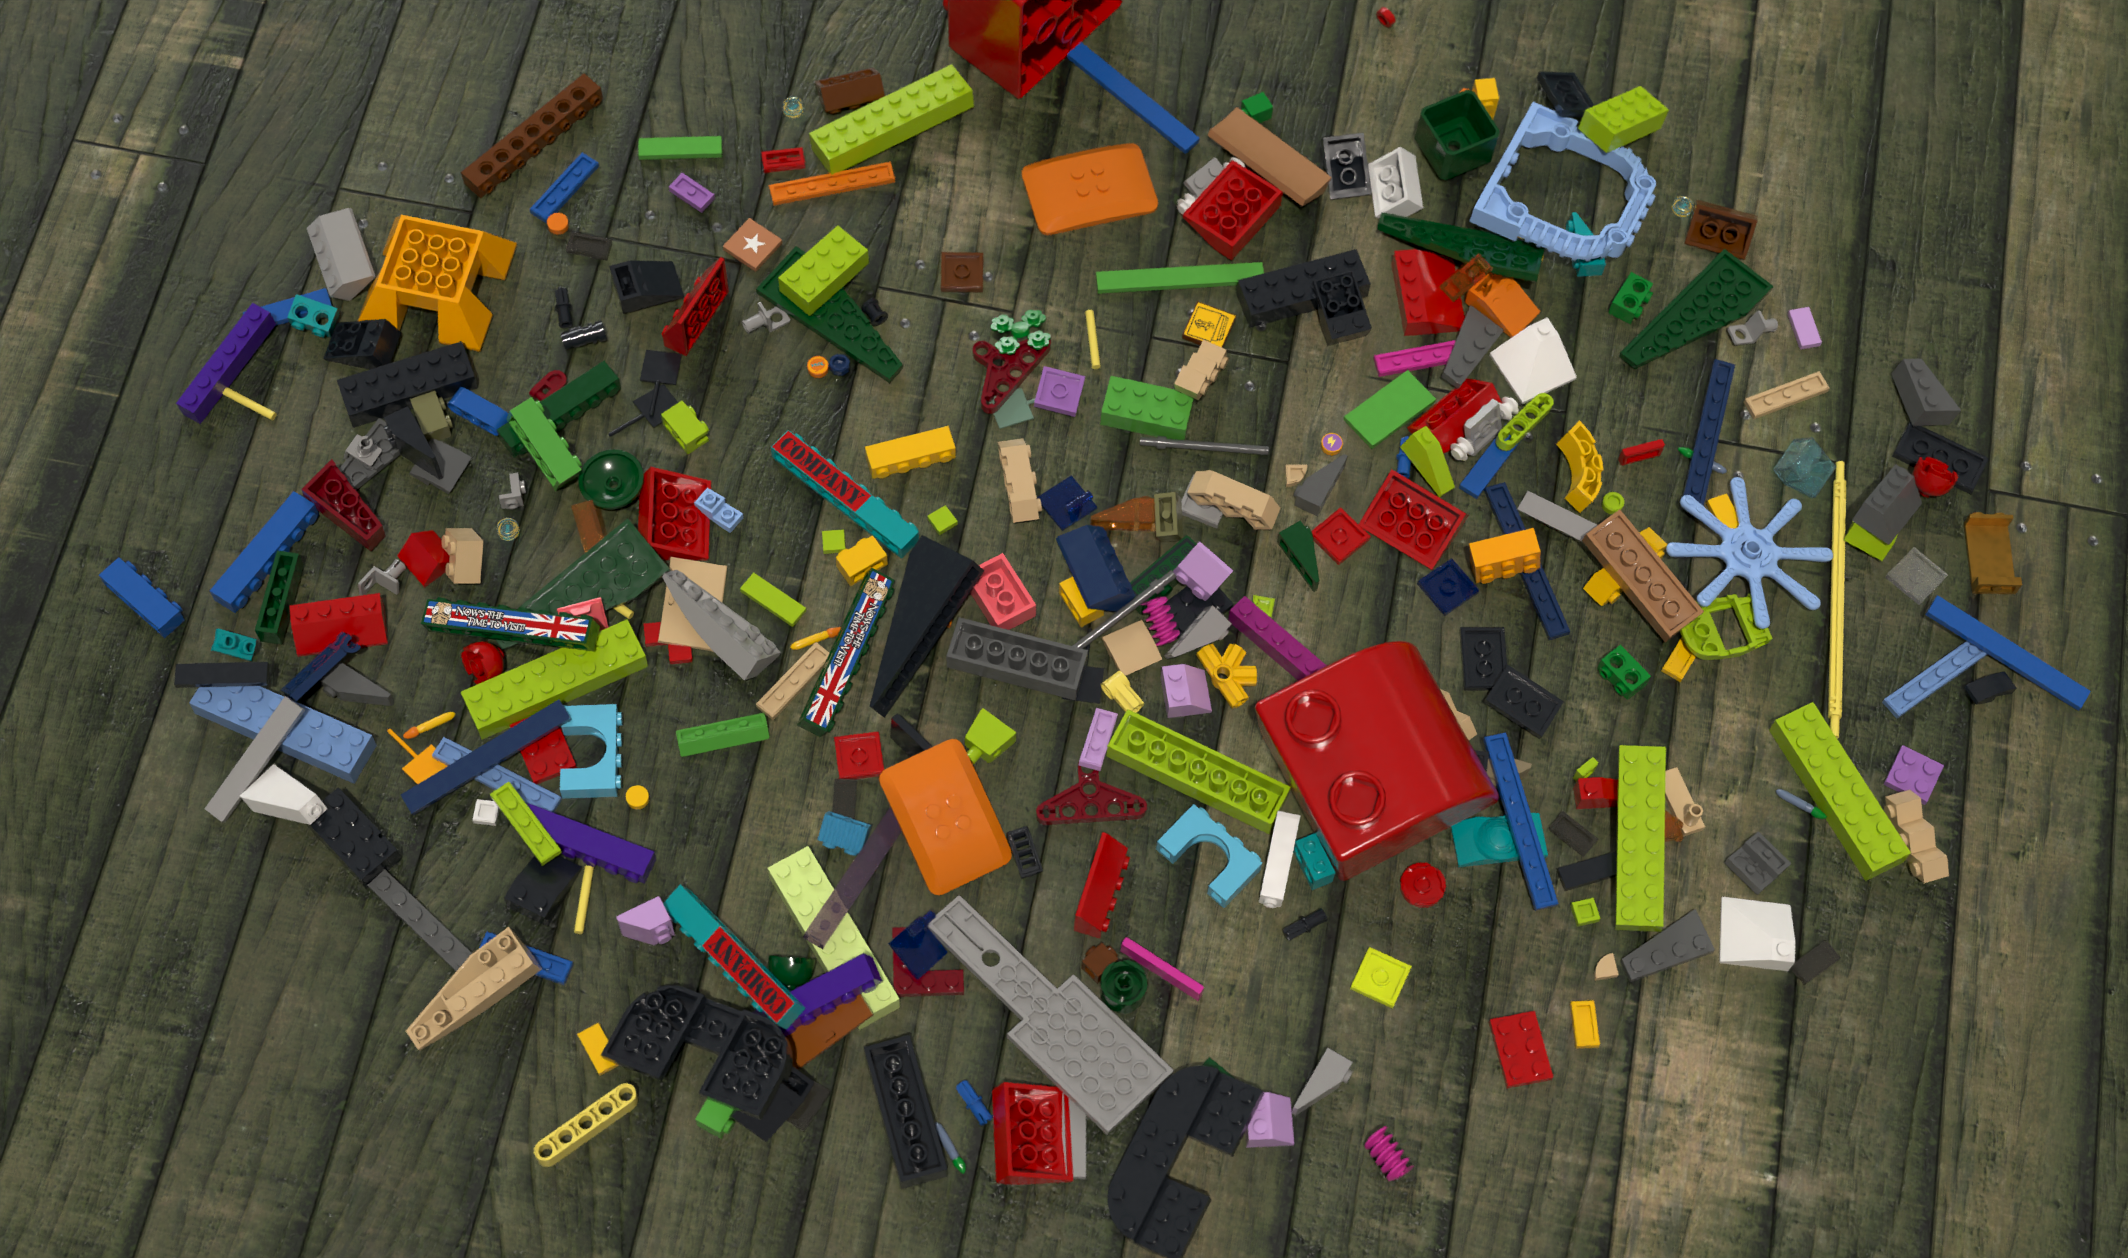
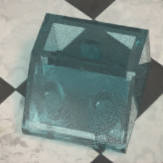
M1809 437L1794 439L1773 470L1785 485L1811 498H1816L1836 469V466L1814 438Z

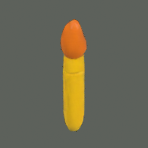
M841 627L829 628L826 631L794 642L790 648L798 650L815 642L818 643L827 638L836 637Z
M447 712L417 727H411L403 734V737L406 739L415 738L419 733L426 732L450 721L455 717V713Z

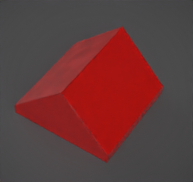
M433 530L411 533L397 555L424 588L446 573V564L450 560V555L442 547V540Z

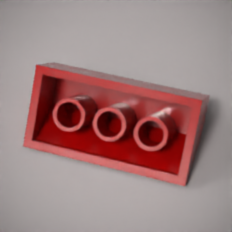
M1467 378L1459 389L1455 387L1408 426L1407 429L1413 434L1427 426L1440 442L1444 454L1451 450V444L1457 443L1459 437L1465 438L1464 424L1469 418L1478 413L1483 405L1488 404L1492 399L1499 403H1502L1493 383Z
M380 593L290 605L291 628L298 657L319 654L330 643L332 644L336 641V637L341 632L352 637L348 643L352 641L354 644H359L361 648L388 644L385 605Z
M1102 832L1074 923V931L1099 939L1102 932L1107 933L1111 920L1107 916L1109 911H1114L1117 898H1114L1115 891L1121 890L1124 878L1120 876L1123 869L1127 870L1130 862V857L1127 856L1128 848Z

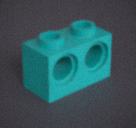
M296 294L287 318L293 328L301 331L305 328L311 330L312 334L324 338V336L331 337L340 313L335 307ZM302 310L308 312L304 318L297 317V314ZM325 317L329 319L325 325L318 324L320 318Z
M1314 833L1295 841L1293 853L1311 890L1332 883L1335 871L1317 834Z

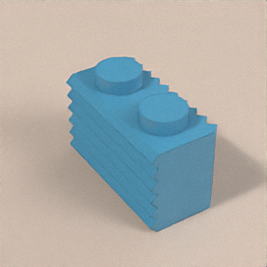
M828 811L824 815L817 840L822 841V845L825 847L844 848L845 853L856 856L857 853L861 854L865 850L872 825Z

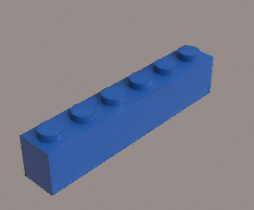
M293 491L210 589L213 599L234 613L243 608L250 595L257 591L266 576L271 574L277 550L289 552L292 545L302 538L307 527L316 521L319 513L315 504Z

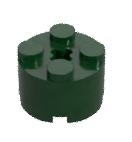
M1130 960L1113 962L1105 968L1101 976L1100 998L1109 1009L1118 1013L1129 1014L1142 1005L1146 997L1148 985L1143 968Z

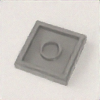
M1192 477L1181 501L1182 515L1218 528L1223 517V513L1216 505H1197L1187 493L1193 480Z

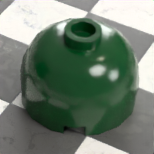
M781 955L768 956V970L788 990L793 991L796 989V986L808 983L813 976L815 959L793 956L782 957Z

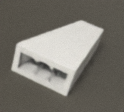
M274 764L240 795L253 812L309 825L327 810V807L314 792Z
M1281 811L1277 812L1259 903L1268 908L1282 906L1300 815Z

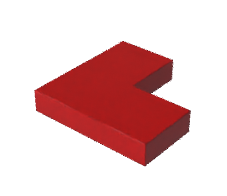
M661 622L644 624L646 647L668 645L670 665L692 662L691 646L658 642Z

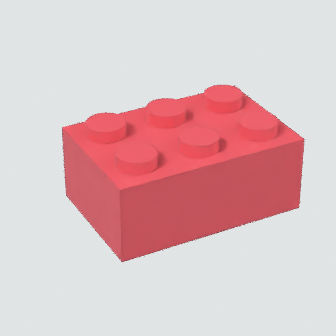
M1003 553L979 565L984 572L970 591V594L991 626L1010 630L1036 616L1035 602Z

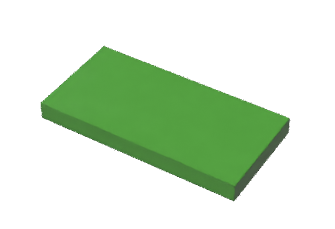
M1407 370L1345 415L1344 421L1373 449L1433 405L1436 398Z

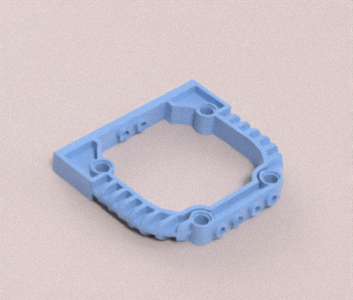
M1533 102L1477 201L1469 222L1513 241H1516L1519 236L1525 239L1527 243L1533 242L1537 244L1536 247L1538 248L1542 246L1548 249V252H1556L1562 258L1564 256L1570 257L1572 261L1586 259L1585 262L1598 257L1603 259L1607 255L1616 258L1623 254L1626 246H1631L1635 238L1632 235L1633 232L1638 233L1642 224L1639 220L1645 219L1649 210L1646 207H1651L1656 195L1653 194L1656 181L1652 176L1648 175L1647 168L1645 169L1641 163V158L1639 156L1637 158L1632 153V149H1626L1621 146L1606 153L1578 129L1579 127H1576L1577 120L1568 116H1559L1558 112ZM1521 145L1528 148L1548 145L1554 151L1570 149L1618 171L1627 181L1624 194L1628 204L1618 223L1606 225L1600 235L1582 236L1528 214V208L1523 203L1513 202L1505 188L1499 184L1503 177L1507 178L1512 169L1510 165H1515L1519 156L1517 152Z

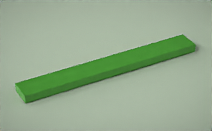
M1262 262L1096 272L1098 294L1236 286L1238 280L1263 274L1264 271Z

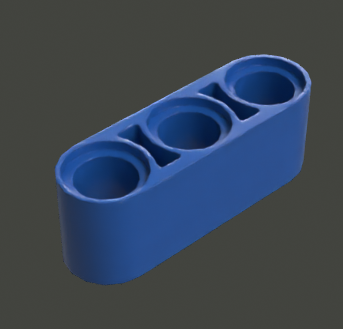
M460 387L447 403L449 409L455 414L495 436H498L497 429L508 423L506 420L508 413L464 387Z

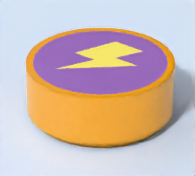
M1328 433L1322 438L1321 449L1325 454L1337 455L1342 450L1343 440L1338 434Z

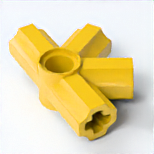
M1208 644L1198 651L1196 656L1212 678L1213 686L1220 690L1232 709L1238 708L1249 699L1242 686H1256L1257 684L1256 666H1240L1246 651L1236 644H1229L1223 656L1220 655L1213 644ZM1223 673L1228 678L1221 679L1218 677V674Z

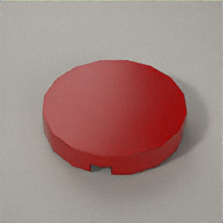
M1429 863L1410 865L1402 874L1400 880V892L1404 899L1411 905L1419 908H1429L1436 905L1442 899L1446 889V882L1442 872Z

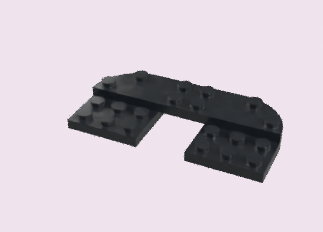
M675 985L657 987L658 990L647 995L643 993L628 1006L601 1053L602 1058L663 1081L683 1042L714 1053L718 1057L698 1092L700 1096L762 1120L782 1080L787 1081L790 1076L793 1064L790 1043L778 1026L763 1016L744 1009L743 1011L733 1009L709 1000L701 993Z
M1192 1066L1182 1069L1163 1082L1136 1131L1110 1183L1108 1191L1110 1216L1116 1227L1130 1242L1164 1258L1184 1257L1212 1199L1205 1194L1169 1179L1168 1176L1187 1138H1191L1233 1157L1264 1095L1263 1090L1225 1075L1219 1069L1209 1066Z

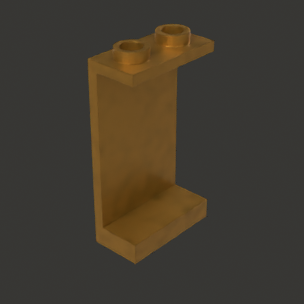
M1975 512L1969 514L1965 520L1964 532L1972 593L2016 594L2022 586L2021 577L2014 576L2008 526L2013 520V515Z

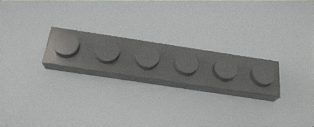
M385 869L368 884L369 889L455 972L472 954Z

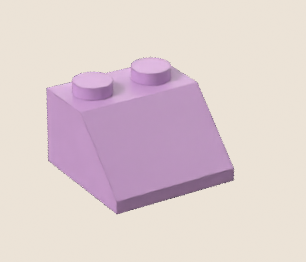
M1199 542L1173 572L1177 576L1176 579L1191 588L1192 593L1197 598L1206 601L1233 570Z
M1186 664L1162 667L1160 678L1167 718L1212 713L1205 670Z
M659 896L616 916L620 931L624 937L655 945L658 943L664 944L675 935L671 919Z
M1270 1092L1264 1093L1245 1132L1247 1148L1294 1145L1291 1101L1289 1097Z

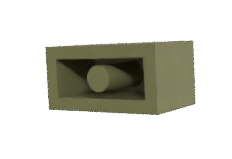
M432 391L410 399L421 431L428 443L431 438L439 441L451 437L449 428H452L453 425L449 415L444 416L443 410H446L442 397L438 398L436 392Z
M1176 492L1154 494L1156 537L1161 542L1180 541L1183 538L1181 497Z

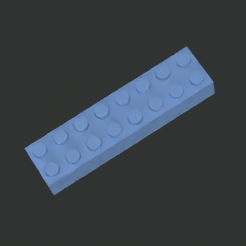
M261 686L199 687L189 704L195 714L254 740L284 696ZM297 703L305 711L277 750L355 784L377 746L373 736Z

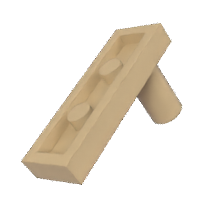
M1678 768L1665 771V800L1682 836L1704 830L1705 825L1701 819L1703 809L1700 805L1694 804Z

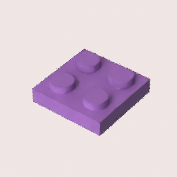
M1044 366L1034 407L1075 417L1085 376Z
M1902 745L1883 785L1899 793L1911 790L1921 798V803L1925 805L1944 765Z

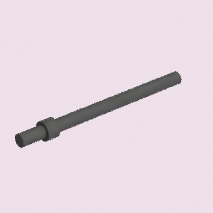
M1157 436V438L1140 437V445L1156 446L1157 449L1169 447L1261 455L1269 454V446L1166 439V436Z
M1171 570L1159 580L1155 579L1149 584L1150 587L1080 639L1073 647L1085 648L1155 593L1158 595L1163 591V587L1177 577L1175 573Z

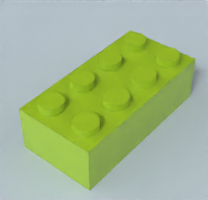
M1639 86L1585 110L1578 129L1604 152L1608 153L1661 129L1669 109L1648 93L1646 89Z
M837 225L778 277L779 290L810 316L869 264L868 249Z

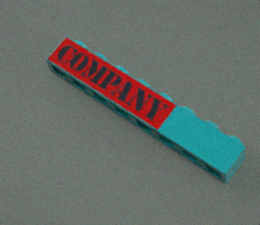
M788 430L771 446L772 458L870 535H873L874 538L901 559L919 540L918 528L913 523H907L903 520L899 512L889 509L881 498L871 495L863 484H857L853 481L849 473L839 470L831 459L826 460L821 456L818 449L807 445L800 435L793 434Z
M680 884L663 903L671 921L674 923L678 922L681 925L680 930L687 937L690 938L692 936L696 940L694 945L703 953L706 951L710 955L708 959L716 967L721 966L724 969L722 974L729 981H735L739 985L737 987L738 991L745 997L750 996L753 999L751 1004L758 1011H764L768 1015L767 1019L777 1026L788 1029L806 1009L690 889Z

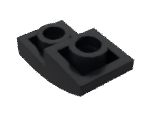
M2005 671L1985 676L1964 687L1976 705L1992 702L1997 696L2012 694L2017 689Z

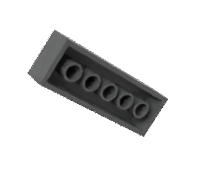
M959 617L946 660L947 667L1076 701L1088 660V650Z

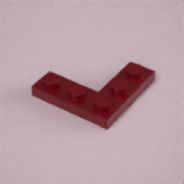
M916 927L892 928L893 986L898 997L964 995L963 970L917 971Z

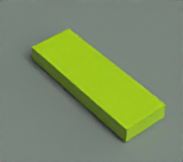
M754 572L740 588V592L792 627L806 612V607Z

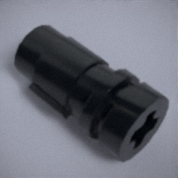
M602 320L596 321L593 325L588 323V326L585 327L580 325L569 328V331L561 333L565 350L584 346L592 342L596 344L599 340L600 342L607 341Z

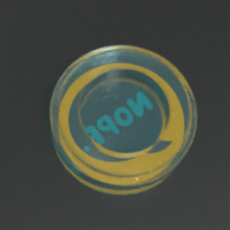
M796 97L787 98L783 102V113L789 118L801 116L803 113L802 101Z
M1686 196L1677 197L1672 204L1673 213L1679 217L1689 216L1694 208L1693 201Z
M504 518L498 522L497 533L502 540L511 541L519 535L520 529L516 520Z

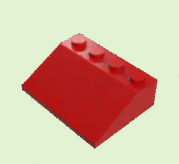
M1232 160L1182 214V217L1216 251L1233 260L1281 206L1283 191Z
M1416 249L1394 251L1391 266L1404 336L1459 332L1465 317L1454 259L1446 255Z
M720 257L705 270L703 275L696 279L691 293L686 294L682 307L675 311L672 322L663 329L662 337L665 347L687 357L729 293L724 258Z
M650 467L644 473V484L639 496L638 531L662 560H670L671 557L694 561H707L709 556L710 519L694 505V502L707 488L711 489V481Z
M1391 470L1359 525L1433 570L1469 515L1400 473Z
M1003 1082L992 1090L996 1183L1027 1185L1074 1181L1069 1098L1063 1093L1066 1144L1065 1167L1062 1139L1063 1092L1058 1087Z

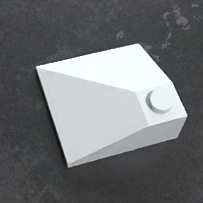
M1548 318L1528 326L1489 354L1521 404L1531 401L1539 393H1548L1577 378L1560 336Z
M1721 897L1719 963L1789 971L1795 963V936L1791 906Z

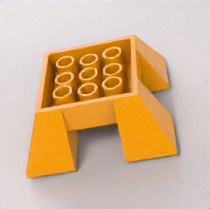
M400 215L395 218L383 250V255L386 256L384 264L369 288L358 321L387 319L400 331L408 306L438 311V337L440 344L451 345L462 341L465 349L481 352L493 315L471 290L477 275L501 280L506 279L517 243L484 231Z

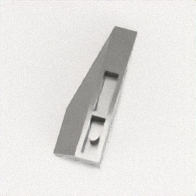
M674 570L663 574L662 577L674 600L699 636L743 680L756 677L781 654L776 645L765 638L756 626L735 613L686 577L682 572Z

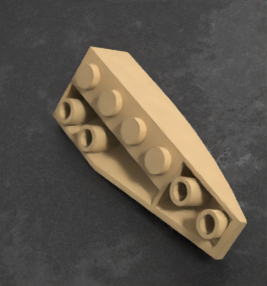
M508 927L468 957L406 1032L416 1048L421 1050L490 1008L542 968L529 949Z

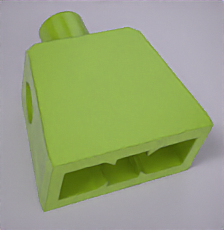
M984 708L980 710L965 736V746L969 749L967 754L972 765L980 757L987 763H991L1016 742V732Z

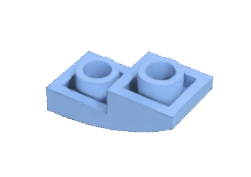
M709 488L694 502V505L703 514L729 533L743 519V513L726 504L724 497Z

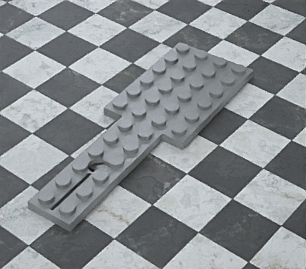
M960 895L926 923L925 928L1021 1020L1019 1024L1007 1033V1038L1106 1135L1173 1074L1174 1070L1074 974L1058 989L1054 987ZM986 952H995L999 956L1000 962L996 966L989 967L983 963L982 956Z

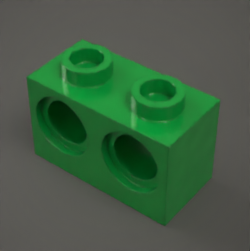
M1631 272L1614 298L1608 313L1631 325L1634 318L1639 319L1644 310L1642 307L1644 302L1646 304L1649 303L1653 292H1651L1653 283Z
M1621 645L1601 659L1597 667L1602 678L1608 680L1614 686L1615 691L1627 700L1644 688L1651 677ZM1611 663L1617 664L1619 668L1612 667ZM1626 679L1632 680L1634 684L1628 683Z

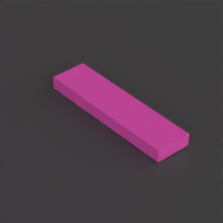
M1455 340L1374 355L1373 360L1378 376L1382 377L1403 373L1407 370L1414 371L1446 365Z
M1124 939L1120 950L1122 953L1199 1001L1203 995L1204 986L1131 939Z

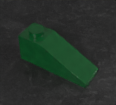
M1300 520L1279 532L1277 543L1312 591L1315 592L1318 589L1320 580L1313 534L1310 528L1304 526Z

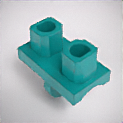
M216 629L211 651L251 661L257 639Z

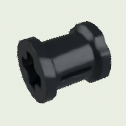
M875 298L867 300L862 305L861 310L867 313L873 326H879L887 320L888 314L878 305V299Z

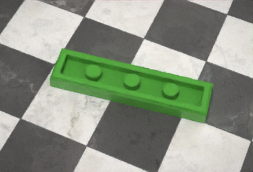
M722 136L639 138V160L722 157Z

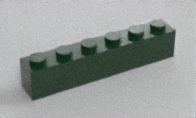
M602 361L540 401L544 408L543 414L547 420L550 418L557 428L555 431H560L566 424L572 420L579 419L589 409L596 408L606 398L616 395L621 389L620 381L608 364ZM509 423L497 429L499 440L514 458L528 451Z

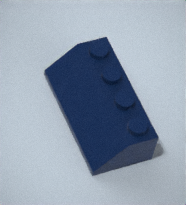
M1085 525L1056 538L1087 608L1117 612L1135 597L1131 583L1128 581L1123 566L1120 564L1115 549L1112 547L1107 532L1103 527Z

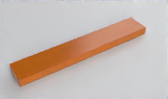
M891 162L844 170L832 175L829 173L771 184L769 189L774 206L894 183L895 176Z

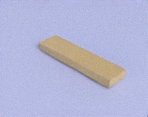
M1820 371L1748 397L1744 400V404L1754 420L1826 393L1830 388Z
M815 642L756 703V707L770 719L774 720L822 670L829 652Z

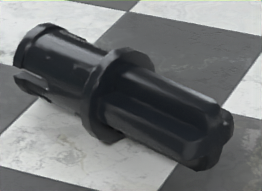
M558 287L555 290L557 304L555 305V311L558 312V325L560 328H569L572 326L570 314L572 305L569 303L568 290L566 287Z
M1319 908L1305 917H1299L1298 921L1283 928L1282 931L1285 938L1290 941L1305 932L1310 933L1312 928L1328 921L1323 909Z

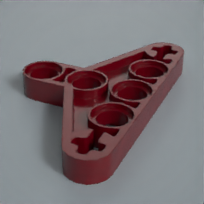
M1028 339L1018 342L1020 347L1011 355L1007 353L1000 354L998 349L986 341H978L973 345V358L987 368L981 396V408L984 412L993 414L1003 406L1049 353L1051 340H1049L1048 346H1043L1037 353L1033 346H1028ZM979 348H985L988 352L985 355H979L976 351ZM1027 355L1033 356L1035 360L1031 363H1027L1023 360V358ZM996 359H1002L1005 363L1002 366H996L993 362ZM1013 370H1019L1022 375L1013 377L1010 373ZM1005 384L1009 387V390L1001 392L997 388L999 385ZM994 399V404L990 403L987 405V401L991 402Z
M1078 763V783L1042 802L1036 809V819L1040 824L1058 825L1141 819L1146 814L1147 803L1140 796L1099 781V772L1097 770L1089 774L1084 773L1081 769L1082 766H1079ZM1093 785L1096 788L1095 793L1091 795L1086 794L1083 791L1084 786ZM1123 802H1127V813H1124L1125 806ZM1112 804H1116L1121 810L1118 814H1111L1107 808ZM1134 804L1142 807L1139 812H1135ZM1059 806V818H1056L1055 807ZM1095 806L1098 810L1097 814L1093 816L1088 815L1085 812L1086 807ZM1066 807L1073 808L1075 810L1074 816H1064L1062 813L1063 809ZM1045 809L1048 810V813H1051L1048 818H1044V814H1042Z

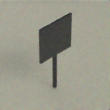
M646 350L640 381L655 383L649 416H653L659 384L676 385L682 354Z
M662 384L658 389L653 416H649L654 389L633 401L642 414L611 431L608 435L611 437L644 417L655 428L662 424L661 414L676 405L678 401L666 386Z
M1088 628V633H1090L1092 628ZM1090 644L1087 645V646H1086V649H1085V650H1088V660H1089ZM1087 660L1076 701L1100 704L1104 668L1090 667Z

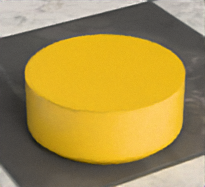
M636 785L628 789L626 801L629 807L638 810L648 804L649 794L646 788Z

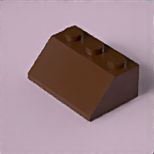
M873 67L814 81L822 108L826 112L829 111L830 114L840 112L841 108L844 107L854 109L860 107L861 103L868 102L870 104L885 97L881 75Z
M1696 200L1684 244L1721 253L1726 249L1736 258L1745 260L1757 225V215Z

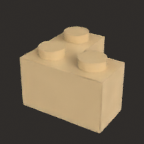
M446 528L445 535L442 536V547L450 555L449 563L446 564V575L453 583H480L483 540L472 528Z

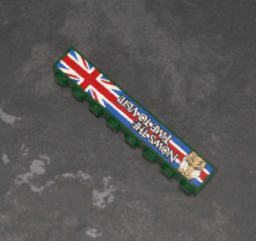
M873 568L864 575L798 720L797 726L818 737L832 730L835 723L832 720L834 714L839 713L844 703L841 701L843 694H847L852 686V682H850L852 674L856 675L861 664L858 662L860 656L866 654L869 648L867 641L869 637H873L878 627L875 623L878 618L880 619L886 610V607L883 605L886 599L889 600L894 592V588H892L894 579Z
M437 597L436 600L427 599L421 625L429 632L594 651L600 626L593 620L594 618L589 615L582 614L580 617H576L566 612L552 614L547 610L534 612L524 607H518V610L511 609L505 605L492 607L483 602H478L475 605L464 600L450 602L441 597Z

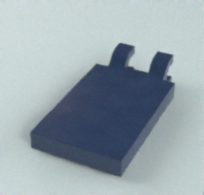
M341 632L336 637V641L332 644L330 643L281 691L287 697L297 701L335 666L347 652L355 653L361 646L357 643L354 644L352 641L348 643L352 637Z

